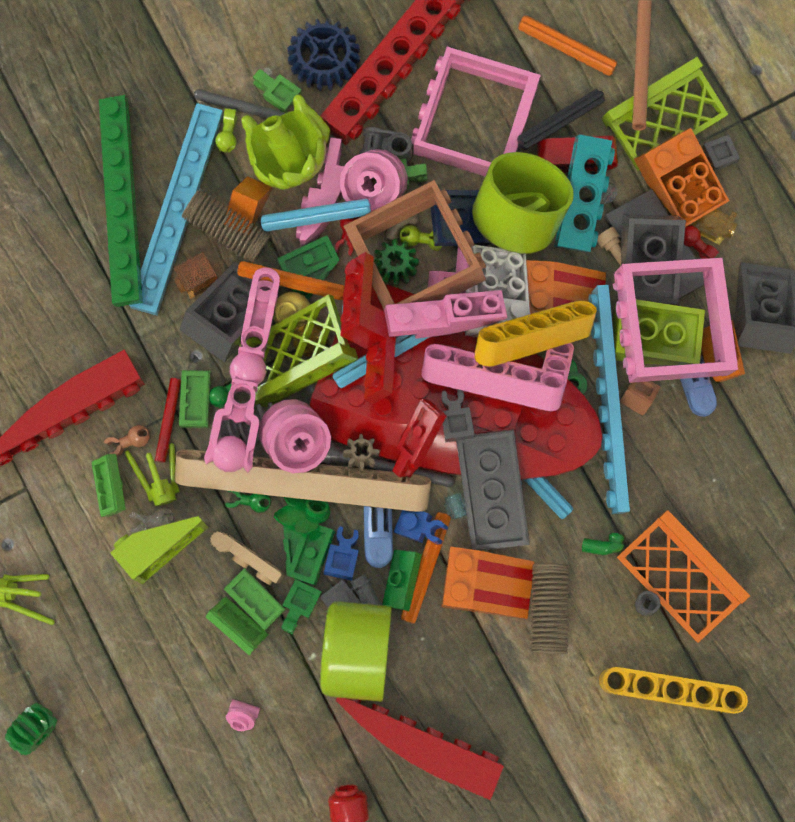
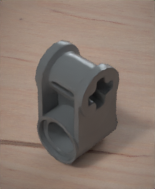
M375 127L364 128L363 136L365 139L363 149L359 151V154L379 149L387 150L399 159H406V163L411 160L412 141L407 134ZM397 146L407 148L403 152H395L393 150Z

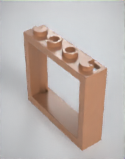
M435 180L344 226L357 255L359 256L364 252L370 254L364 242L365 240L437 205L469 267L397 304L443 300L445 295L460 294L486 280L482 270L487 267L479 252L473 253L471 247L475 246L468 230L462 232L459 226L463 222L456 209L450 210L448 204L452 203L445 189L440 191ZM373 262L372 286L385 309L386 305H393L395 303L375 262Z

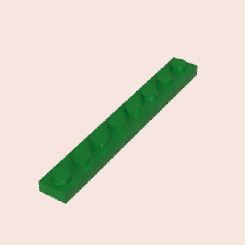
M125 95L99 99L112 304L115 307L143 303L129 102Z

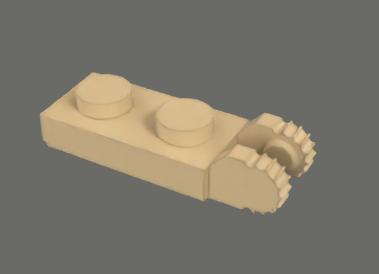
M216 531V533L214 532L211 535L210 542L213 547H216L220 552H231L234 554L232 560L240 566L247 568L250 565L258 571L256 577L266 584L270 585L272 581L280 584L285 577L283 571L231 535H228V533Z

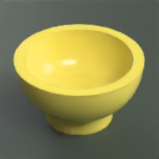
M284 293L277 298L273 320L277 324L309 306L310 303L300 293ZM302 319L299 321L294 332L304 329L308 320Z

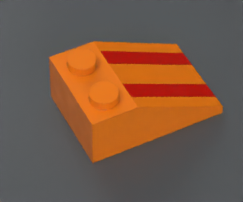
M526 260L530 314L574 301L582 300L588 302L589 294H592L591 292L597 285H606V272L553 261Z
M450 547L441 607L528 619L533 578L532 565L535 561L479 550Z

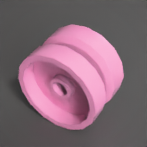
M373 149L354 156L346 163L340 176V189L346 202L368 199L372 212L403 196L407 189L408 176L404 164L396 155L387 150ZM372 178H375L377 181L375 185L372 183Z
M297 399L283 400L272 405L264 413L259 424L258 437L262 447L269 454L272 461L284 471L290 473L307 472L317 467L325 459L330 449L331 434L328 426L307 403Z

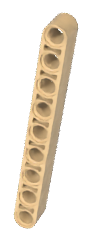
M185 449L176 452L175 482L183 486L415 512L425 511L429 505L431 479L422 475L413 474L411 478H400L394 472L363 469V472L360 473L359 468L319 464L317 467L304 473H290L279 468L271 458L254 456L252 469L248 473L244 468L236 472H224L219 470L213 461L206 465L204 460L206 451Z

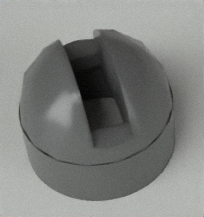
M651 591L642 592L635 601L636 611L643 616L653 615L660 608L659 597ZM647 599V600H649L650 602H649L648 606H647L646 609H645V608L643 607V604H644L645 600Z

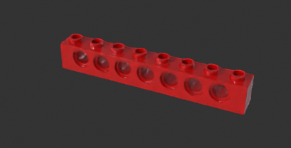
M415 0L320 115L328 125L332 136L341 139L342 143L347 146L352 139L356 140L361 135L365 122L368 119H374L380 110L379 105L384 99L389 100L397 88L396 84L401 78L405 80L409 76L414 62L417 59L421 60L429 50L428 45L433 39L438 40L445 30V24L449 19L454 20L458 16L462 8L461 5L465 0ZM431 10L438 11L439 14L431 15L428 12ZM420 30L423 34L415 35L412 31ZM397 50L407 51L404 55H399L395 52ZM387 69L391 71V73L388 75H382L379 73V71ZM366 89H371L375 93L372 95H365L362 92ZM354 109L358 111V114L350 116L345 112Z

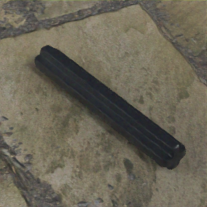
M598 89L591 91L517 137L519 147L528 150L603 104L605 101L603 91Z

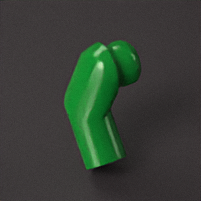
M610 533L609 541L584 538L582 552L597 555L621 552L624 548V536L618 533Z

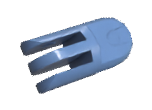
M701 355V357H700V364H703V363H704V360H703V357H702V355ZM710 377L680 379L692 413L701 417H706L713 413L717 406V398Z
M364 506L365 558L375 568L385 567L392 560V509L385 508L383 514V508L374 507L372 532V509L370 506Z

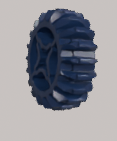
M318 18L313 26L306 22V30L298 28L296 31L297 36L291 37V45L287 49L290 55L288 57V64L292 66V74L298 75L300 83L307 80L306 84L309 89L314 84H317V90L321 91L323 86L327 85L328 90L331 91L335 83L341 88L343 86L342 79L349 81L352 78L351 73L357 72L356 64L360 63V55L358 54L360 46L356 44L355 34L350 35L348 26L341 29L339 20L334 25H331L329 18H327L325 24H321ZM308 47L312 55L310 56V61L306 64L302 55ZM340 47L346 53L342 62L338 60L336 55Z

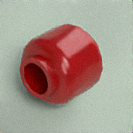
M351 784L335 788V792L328 799L330 821L367 822L369 810L366 793L360 790L357 785Z

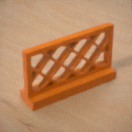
M669 510L663 512L656 521L617 556L619 561L648 591L654 592L659 597L660 604L697 643L738 605L743 604L750 597L742 586ZM657 527L667 535L666 547H649L650 534ZM646 538V546H638ZM670 539H671L679 548L670 547ZM634 549L646 550L645 567L632 566L625 557ZM649 550H666V568L649 567ZM670 551H682L687 556V568H670ZM691 561H692L699 569H691ZM637 570H645V578ZM649 570L666 571V588H653L649 584ZM670 571L687 572L686 589L669 588ZM690 572H702L707 577V590L690 589ZM711 582H712L719 590H711ZM657 591L665 592V599ZM669 592H686V609H673L669 605ZM690 593H707V610H690ZM711 593L723 594L731 603L723 611H711ZM678 613H686V622ZM690 613L707 614L706 627L698 634L689 626ZM711 614H718V615L710 622Z

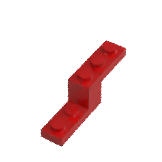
M364 252L355 259L350 260L345 268L346 278L343 291L344 301L340 336L368 349L366 355V378L364 380V400L374 404L392 394L396 336L389 337L385 312L370 304L374 256Z

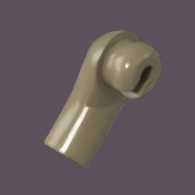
M416 214L387 229L384 240L392 243L394 238L398 240L401 228L406 224L408 226L416 225L419 215Z

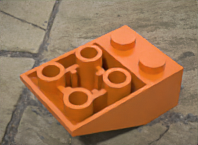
M691 128L676 134L634 158L648 186L653 189L656 196L672 216H679L686 220L685 227L729 202Z

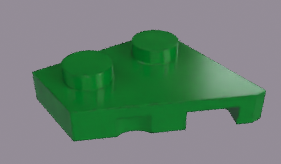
M328 235L277 258V261L282 271L325 280L339 262V258ZM291 289L292 292L305 296L308 301L313 296L311 293Z
M283 525L287 576L316 586L335 531L318 525L317 530L310 534H297L295 526Z

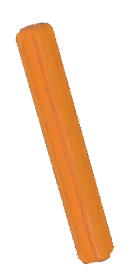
M527 15L519 23L518 29L608 76L612 75L617 66V62L608 56Z
M241 261L237 274L253 279L258 269L270 267ZM271 268L279 275V286L324 297L329 294L336 300L344 299V285ZM262 277L259 280L270 281L273 283L272 279H270L269 277Z
M438 512L434 520L442 521L449 526L451 516ZM439 528L435 531V536L444 541L447 530ZM427 539L421 557L410 611L402 612L401 619L409 623L416 622L442 544H435Z

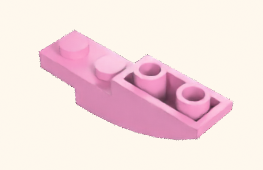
M330 138L329 147H326L324 173L319 172L317 188L310 187L308 196H303L301 209L341 202L343 195L340 189V176L345 167L339 166L342 153L341 139ZM330 221L298 226L296 238L300 239L301 247L317 240Z
M502 290L445 295L443 300L386 305L384 309L389 337L415 334V339L471 330L507 318Z

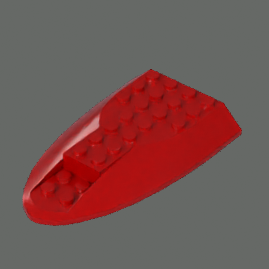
M386 285L395 304L415 295L414 293ZM372 286L370 304L384 311ZM465 331L429 337L398 355L394 360L392 394L374 404L364 400V380L366 375L340 388L336 384L332 373L318 380L309 406L328 426L331 441L348 446V439L356 441L359 439V435L362 434L363 439L368 441L374 439L372 447L379 450V456L377 457L397 462L399 450L396 447L422 399L430 400L441 411H447L448 409L442 404V392L446 391L447 398L450 401L458 399L457 389L434 384L423 379L421 372L425 349L429 345L439 344L475 353L478 337L465 336ZM337 335L334 338L332 346L339 343ZM348 340L349 346L356 350L358 359L367 354L368 349ZM535 353L512 360L511 362L542 369L544 359ZM568 379L561 406L555 411L541 410L463 391L464 402L461 408L470 407L474 434L509 429L515 430L521 480L557 476L574 471L592 459L601 447L602 432L598 416L585 396ZM441 426L419 468L461 475L456 441L445 443L443 427Z

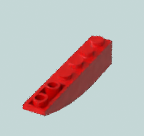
M125 349L72 377L26 411L0 437V466L13 460L12 456L21 451L26 453L39 446L38 442L45 438L52 439L61 435L67 426L73 423L78 425L87 421L91 413L111 408L115 404V400L123 396L131 397L138 393L140 387L145 384Z
M336 698V701L358 724L408 762L435 777L491 800L504 767L502 764L497 763L498 756L484 750L481 755L470 751L472 745L456 738L454 743L443 740L444 733L428 727L426 732L415 728L417 722L400 715L399 720L387 716L390 710L373 703L372 708L360 704L362 700Z

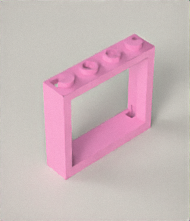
M447 47L444 57L439 56V59H437L435 71L438 74L436 80H430L427 95L430 96L428 104L423 103L418 117V119L422 120L420 128H414L411 139L412 144H414L413 154L486 176L491 162L426 142L450 69L453 68L524 90L504 154L517 152L519 146L517 137L523 133L541 75Z
M722 258L622 264L615 271L613 288L618 292L619 300L616 304V314L621 319L622 324L619 337L621 346L625 347L626 358L623 360V368H626L629 383L727 376L738 370ZM703 272L715 363L645 368L633 276Z

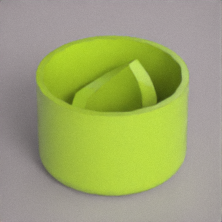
M522 152L502 154L496 157L489 166L473 204V220L480 233L499 248L519 254L541 251L553 241L573 201L572 185L558 167L541 157Z
M341 601L333 602L329 606L324 630L320 687L325 696L383 702L392 606Z

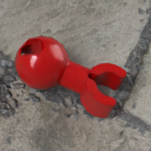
M360 217L340 220V227L343 232L341 240H338L334 246L337 254L339 253V248L347 242L349 247L348 256L351 257L353 255L354 248L344 226Z
M686 226L684 245L695 248L699 252L701 259L715 258L719 251L700 239L701 233L697 227Z

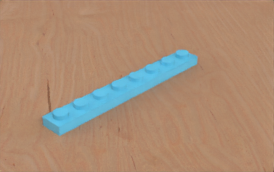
M196 103L141 268L143 303L129 305L131 309L158 316L189 222L182 218V214L194 194L200 188L215 138L223 119V110Z
M597 285L591 292L592 294H589L588 302L597 308L591 336L593 339H596L597 350L593 352V361L595 367L598 366L599 377L596 378V391L598 395L601 394L602 406H599L598 415L599 421L604 423L601 446L602 450L606 451L607 462L604 463L605 479H609L610 491L606 493V502L608 508H611L612 514H623L630 512L609 285Z

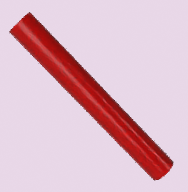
M170 378L155 455L156 462L166 463L181 386V380L177 378Z

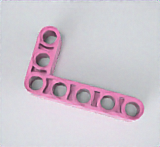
M572 343L548 349L543 368L540 369L511 361L491 367L483 366L474 359V352L433 344L425 349L421 375L423 379L434 384L541 410L555 411L561 406L574 346Z

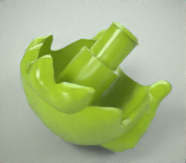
M299 94L293 98L294 111L286 112L280 116H271L259 125L249 115L242 117L249 162L253 167L256 177L264 184L273 188L285 190L311 180L321 170L326 158V145L329 141L330 129L322 117L307 105L304 97Z

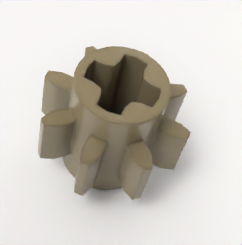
M362 434L359 435V439L356 441L348 439L347 445L351 450L346 449L343 451V457H350L348 468L358 467L361 473L367 465L372 468L375 466V461L371 457L379 456V450L372 447L374 439L369 441L363 439ZM363 450L366 451V456L363 455V454H361V455L358 457V456L356 455V451H358V452H362Z

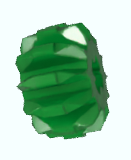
M395 238L392 240V246L383 242L382 250L376 249L374 251V256L377 258L374 259V262L381 277L384 276L383 281L385 285L391 279L393 280L394 287H398L400 279L405 284H408L410 281L409 276H416L417 270L414 267L419 265V259L414 257L416 255L415 248L407 250V241L398 246V241ZM395 259L400 260V266L398 263L396 267L391 266V260L393 262Z
M38 703L32 704L12 721V725L6 731L5 740L14 751L19 752L21 755H29L32 751H36L50 737L51 732L55 730L57 719L47 707L45 708Z

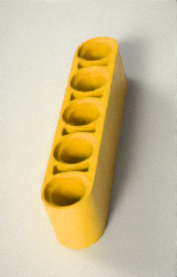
M574 301L484 327L478 334L474 359L483 366L491 367L587 338L591 334L597 308L587 301Z
M621 667L607 668L599 677L601 689L613 695L723 713H740L746 708L748 703L745 691L731 685ZM612 672L617 673L621 678V684L617 689H612L607 681L608 676ZM641 677L646 678L650 683L649 691L645 694L639 692L637 688V682ZM670 682H674L679 688L678 695L673 699L666 692L667 685ZM699 687H704L708 693L707 700L704 703H700L696 698V691ZM730 691L737 698L736 705L733 708H729L725 702V697Z

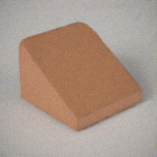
M652 381L630 383L620 402L638 414L644 415L661 387Z

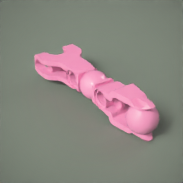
M260 268L253 276L241 335V347L238 349V355L230 364L231 389L224 409H219L215 413L209 445L204 456L206 465L213 461L214 465L224 472H236L244 468L248 473L252 469L253 453L259 429L258 417L254 415L255 392H257L258 385L264 380L266 375L264 355L275 313L280 283L278 273L271 268ZM262 277H269L270 279H272L273 283L270 281L259 280ZM250 337H257L261 340L262 344L257 348H252L247 345L246 340ZM238 392H246L250 396V400L245 404H240L235 401L234 396ZM232 419L235 423L245 422L247 425H250L247 445L242 439L235 436H225L219 439L222 422Z

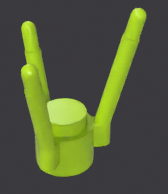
M173 443L169 444L171 483L168 482V479L160 480L152 454H146L154 482L151 483L152 489L130 451H125V456L145 489L149 502L153 501L155 507L177 500L175 494L180 491L178 484L175 482L176 455Z
M4 574L3 578H0V607H6L41 622L54 625L55 621L53 619L10 602V600L13 601L16 598V595L41 596L40 591L18 588L17 583L14 582L47 580L49 575L12 576Z

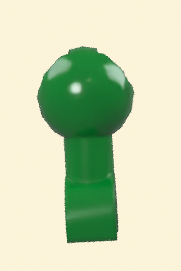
M231 383L225 387H213L209 394V401L213 406L218 408L225 407Z
M228 491L235 493L240 500L225 504L229 508L246 505L250 506L254 512L264 513L271 506L270 495L253 493L251 495ZM265 499H268L269 501L268 506H266L264 503Z

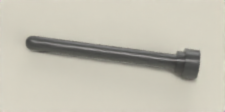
M201 89L194 92V97L197 100L266 119L274 115L280 116L286 113Z
M331 442L330 449L321 463L330 465V463L336 464L339 461L348 464L350 457H343V451L340 450V447L335 446V443ZM372 458L375 461V466L373 468L369 465L364 467L393 472L392 470L396 463ZM417 469L413 473L431 479L432 484L452 487L455 483L452 476Z

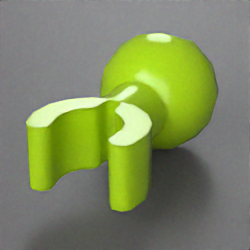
M225 108L223 130L215 138L218 149L224 153L232 151L237 144V139L233 134L237 123L236 110Z
M413 225L406 226L400 231V241L402 243L407 241L408 247L423 243L428 244L435 251H440L442 246L434 245L432 239L434 237L433 231L431 233L420 232Z

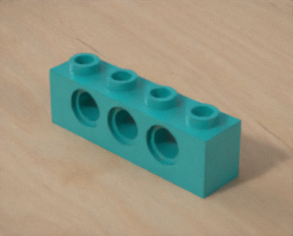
M581 134L575 137L567 176L572 185L574 196L556 233L554 247L585 253L591 252V247H596L598 240V231H595L596 222L601 220L604 210V204L600 203L602 192L606 193L609 185V176H606L607 166L612 165L615 149L611 148V140ZM587 160H592L597 165V172L594 175L588 174L585 171L584 165ZM582 187L588 188L592 193V198L589 202H583L579 197V191ZM576 215H582L586 219V227L583 230H578L574 226Z

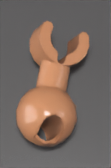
M136 425L129 430L126 436L120 439L109 437L104 440V443L107 445L112 443L120 444L114 452L110 453L116 454L118 458L122 455L124 449L129 446H145L150 439V433L146 427Z

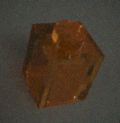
M204 252L174 267L177 277L173 280L180 293L182 294L186 291L190 299L206 291L218 279Z

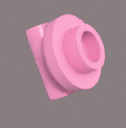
M232 699L226 720L237 731L250 730L254 727L261 708Z

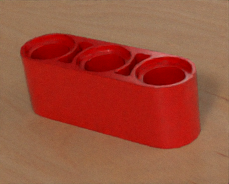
M591 136L612 141L611 148L615 149L612 165H608L607 170L616 168L618 166L616 138L613 136ZM575 137L542 140L537 143L538 157L551 162L563 173H568ZM587 160L585 162L584 168L586 172L597 171V165L594 161Z

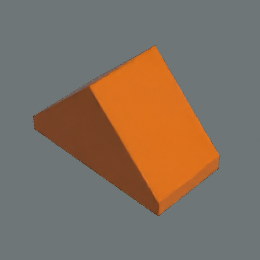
M247 176L232 191L227 213L230 209H233L224 225L227 224L233 213L237 211L228 227L230 228L237 216L241 214L233 229L235 230L241 219L245 217L238 230L239 232L245 222L249 220L250 222L243 231L244 234L251 223L255 225L272 191V187ZM253 225L252 228L250 229V231H249V233L247 234V236H249V234L251 233V231H252L254 225Z

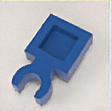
M402 510L394 533L423 543L426 535L433 543L442 544L443 541L435 536V531L439 528L447 530L448 526L439 520L431 521L433 516L429 513Z
M339 527L336 536L339 546L330 544L324 575L352 581L359 550L351 549V547L356 545L359 533L358 530H354L353 537L345 539L342 536L343 527Z

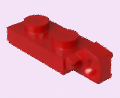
M422 399L396 447L399 450V458L392 471L400 478H411L415 470L420 467L447 416L430 400Z

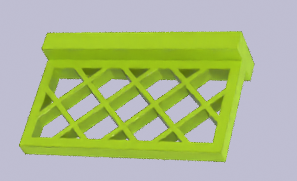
M698 57L648 86L647 108L659 110L656 123L646 121V127L655 129L652 142L639 139L640 131L635 130L634 137L624 135L619 127L624 122L632 123L634 96L609 110L601 118L606 128L610 126L637 171H639V168L634 161V158L638 157L636 154L637 144L649 146L651 149L659 145L657 143L659 130L673 133V136L684 131L680 130L679 127L681 117L695 120L692 131L697 135L728 115L700 68L703 65ZM695 78L702 87L700 96L687 93L689 82ZM669 94L681 97L678 110L665 107L666 97ZM685 98L699 101L696 114L683 111ZM703 104L713 105L718 115L713 118L701 116ZM663 112L677 115L674 128L661 125ZM700 121L705 122L704 124L699 126Z
M328 294L271 327L264 362L270 349L277 351L278 354L272 367L266 365V369L271 372L267 382L258 385V390L255 392L256 405L260 404L263 407H268L269 402H272L274 405L358 360L356 350L349 346L346 338L340 336L342 323L332 295ZM327 306L329 314L325 324L316 321L320 310ZM302 319L308 320L303 335L295 334L294 331L297 323ZM315 324L323 327L317 343L309 340ZM330 330L336 332L339 343L328 348L324 345ZM283 332L285 336L280 349L271 346L275 335ZM292 336L300 339L295 355L286 352ZM252 337L246 341L249 347L262 344L261 340L257 337ZM307 343L315 345L312 358L308 360L302 359ZM285 355L293 358L288 371H279Z

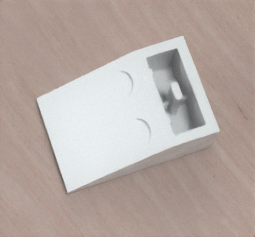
M480 245L471 247L474 254L479 252L487 267L482 270L486 280L466 290V293L502 290L507 318L493 324L466 330L465 336L478 337L479 331L484 327L530 314L526 254Z

